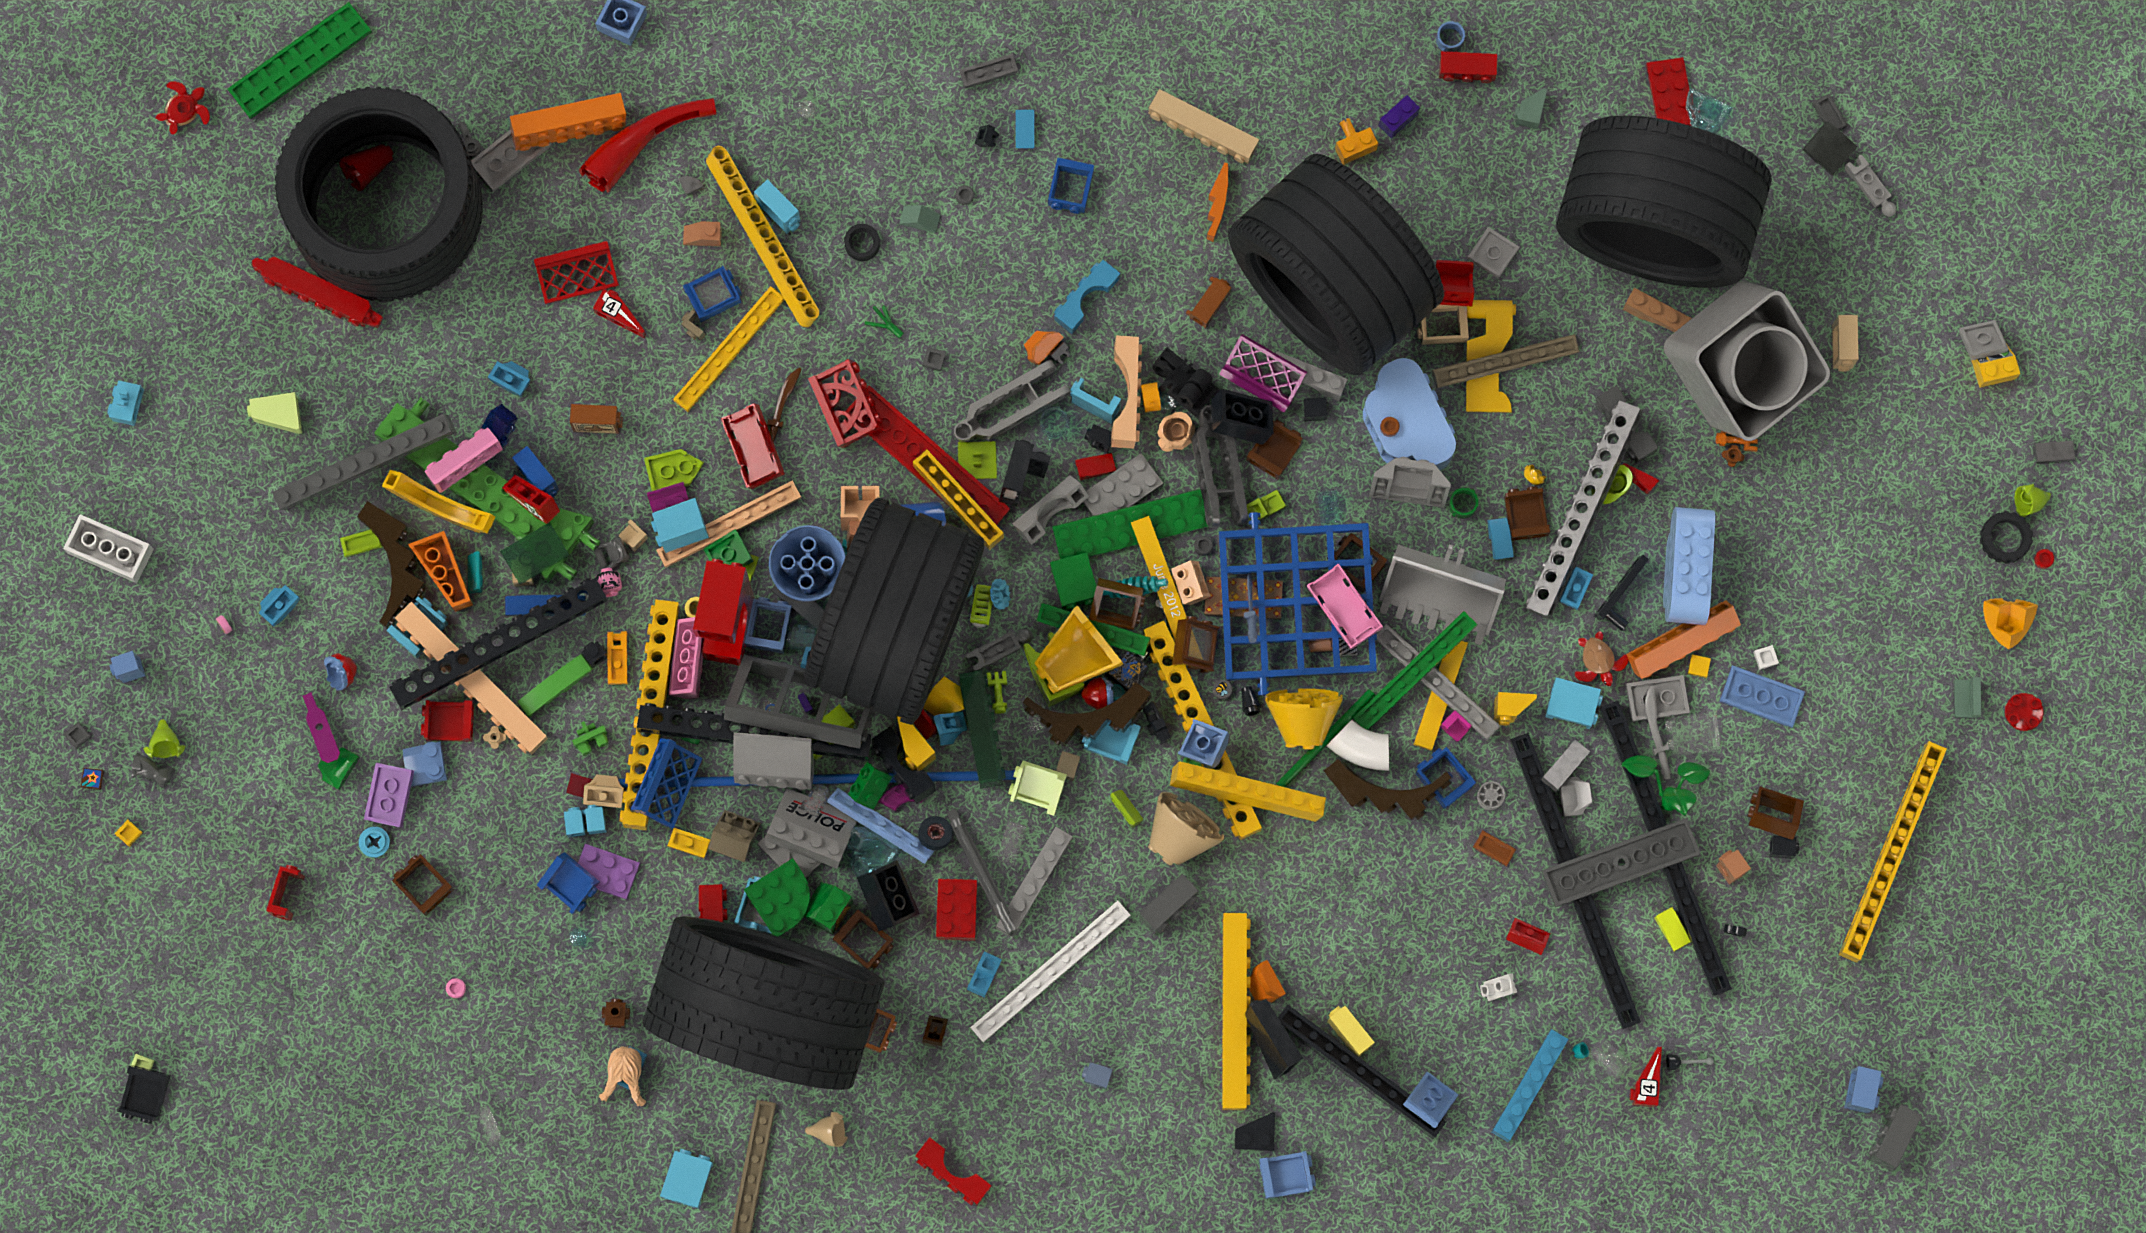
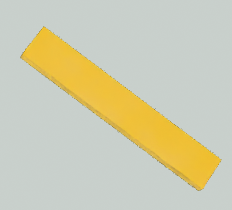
M1461 641L1441 661L1439 671L1453 684L1455 683L1468 644L1464 641ZM1432 691L1413 744L1430 751L1433 749L1447 704Z

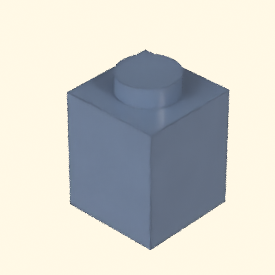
M1090 1062L1089 1067H1084L1081 1077L1085 1078L1084 1083L1106 1090L1112 1069Z

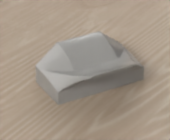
M1568 777L1559 788L1563 818L1583 815L1584 810L1592 804L1589 782L1582 781L1578 777Z

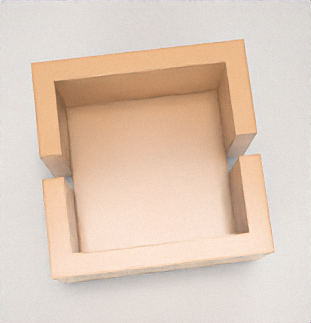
M841 486V531L848 530L849 520H862L870 503L877 497L880 498L879 486H862V500H859L858 486Z

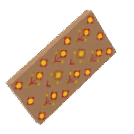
M1206 576V585L1211 597L1205 599L1204 615L1223 616L1221 577ZM1228 578L1229 601H1247V579ZM1252 579V600H1258L1257 579ZM1264 580L1265 599H1282L1283 581ZM1282 607L1265 608L1266 619L1281 620ZM1259 608L1253 609L1259 617ZM1249 609L1230 610V617H1244V613L1249 612Z

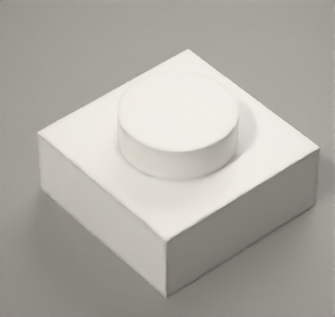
M1773 645L1753 652L1759 670L1778 665L1779 663Z

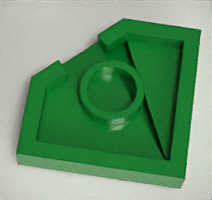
M736 529L703 548L709 561L719 559L724 561V564L731 565L732 562L743 564V567L753 562L744 541Z

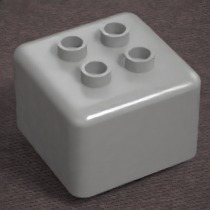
M1741 281L1735 284L1669 336L1664 343V352L1708 424L1715 429L1746 441L1755 440L1825 385L1830 376L1828 365L1787 297L1780 291L1748 281Z

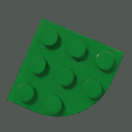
M793 858L744 889L772 935L778 937L795 927L803 919L808 909L810 900L808 882Z

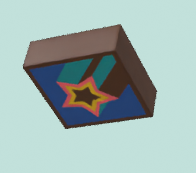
M83 768L80 787L101 790L104 771Z

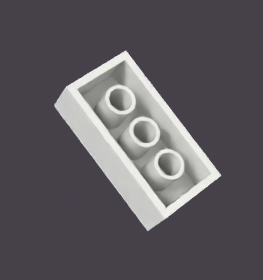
M79 515L63 548L74 557L135 583H138L154 550L146 542L83 515Z

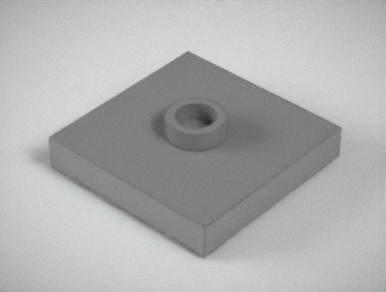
M1488 227L1467 259L1499 279L1520 247Z
M1996 320L1959 328V334L1971 360L2008 352V346Z

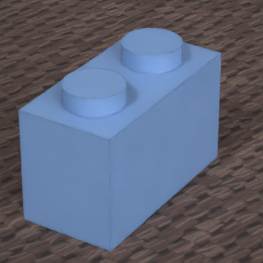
M130 651L110 658L112 664L109 667L112 675H115L116 679H120L123 683L146 676L141 659L135 652Z

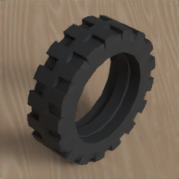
M1999 512L1991 516L1983 525L1980 532V544H1982V549L1988 554L1989 558H1993L1999 563L2004 562V564L2018 561L2030 550L2033 543V531L2030 530L2031 526L2029 523H2026L2023 516L2020 517L2015 512ZM2003 522L2011 523L2018 528L2022 536V543L2016 551L2008 553L1995 547L1991 539V532L1997 524Z

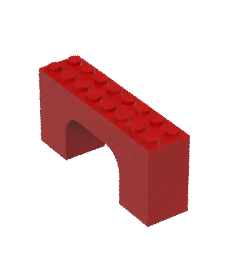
M712 559V561H706L693 631L696 637L704 638L702 648L704 660L740 666L745 654V639L755 597L746 567H743V564L732 562L730 565L724 564L722 560Z

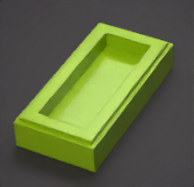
M371 530L340 538L345 557L382 547L380 540Z

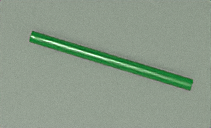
M1368 689L1329 729L1323 745L1314 746V749H1309L1275 785L1286 787L1353 717L1375 697V694Z

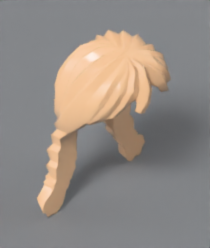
M621 1046L611 1053L607 1069L608 1081L604 1092L599 1095L601 1101L606 1102L615 1090L617 1083L623 1080L628 1084L631 1096L637 1106H644L646 1100L640 1096L638 1086L642 1069V1058L637 1050L628 1046Z

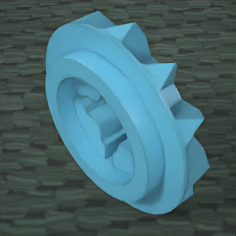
M995 579L990 589L991 600L997 609H1005V607L1009 606L1008 601L1011 600L1009 597V585H1006L1005 580Z
M369 827L359 837L360 850L368 857L377 858L384 855L389 849L390 838L387 832L380 827ZM370 836L375 840L380 838L378 841V846L380 847L379 849L374 845L370 846V844L372 843L371 839L369 838Z

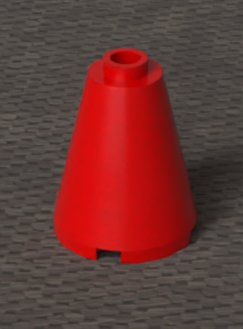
M381 144L345 156L340 159L339 165L346 179L350 178L353 181L351 183L352 187L357 191H362L393 160V151L388 145Z

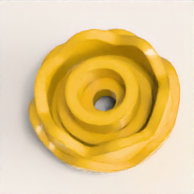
M1527 465L1525 467L1524 477L1533 485L1544 483L1546 477L1542 476L1540 470L1535 469L1534 465Z

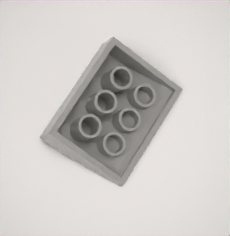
M734 732V782L741 785L753 784L762 787L777 786L779 788L790 787L800 790L812 789L814 776L812 739Z

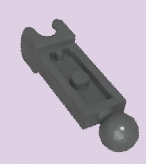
M1028 628L1021 629L1017 636L1011 631L967 653L966 659L968 661L972 659L978 660V664L973 666V672L977 673L1020 650L1021 646L1019 643L1030 642L1033 634Z

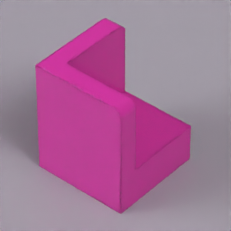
M1456 710L1441 725V728L1456 742L1472 727Z

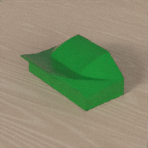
M343 747L339 749L340 755L338 760L331 763L321 760L318 764V768L322 773V780L338 790L341 789L360 758Z

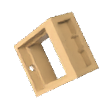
M1438 305L1433 309L1432 312L1457 311L1459 335L1427 337L1425 317L1420 322V328L1417 329L1418 339H1421L1422 345L1467 343L1469 335L1466 306Z
M1838 315L1832 324L1833 369H1838L1841 372L1850 371L1859 359L1858 315Z

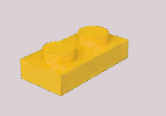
M673 828L667 846L705 859L710 839Z

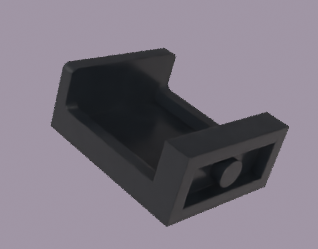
M129 1065L127 1084L121 1106L117 1108V1112L122 1113V1117L133 1119V1116L141 1118V1122L152 1124V1121L159 1120L171 1075Z

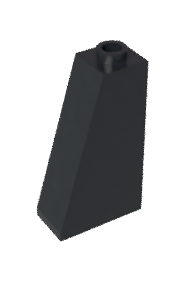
M1267 999L1260 1002L1255 1000L1248 1005L1249 1009L1244 1014L1274 1080L1289 1073L1303 1057Z

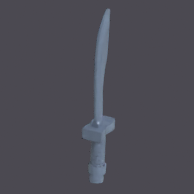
M1248 573L1249 612L1244 613V618L1248 623L1249 642L1255 643L1257 641L1256 623L1259 622V617L1256 615L1255 610H1253L1252 573Z

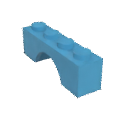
M1104 260L1100 263H1095L1090 270L1092 273L1088 277H1083L1078 284L1080 287L1076 291L1072 290L1066 298L1067 302L1064 305L1060 304L1054 311V320L1071 334L1084 321V314L1080 307L1083 298L1093 291L1109 292L1120 279V273Z

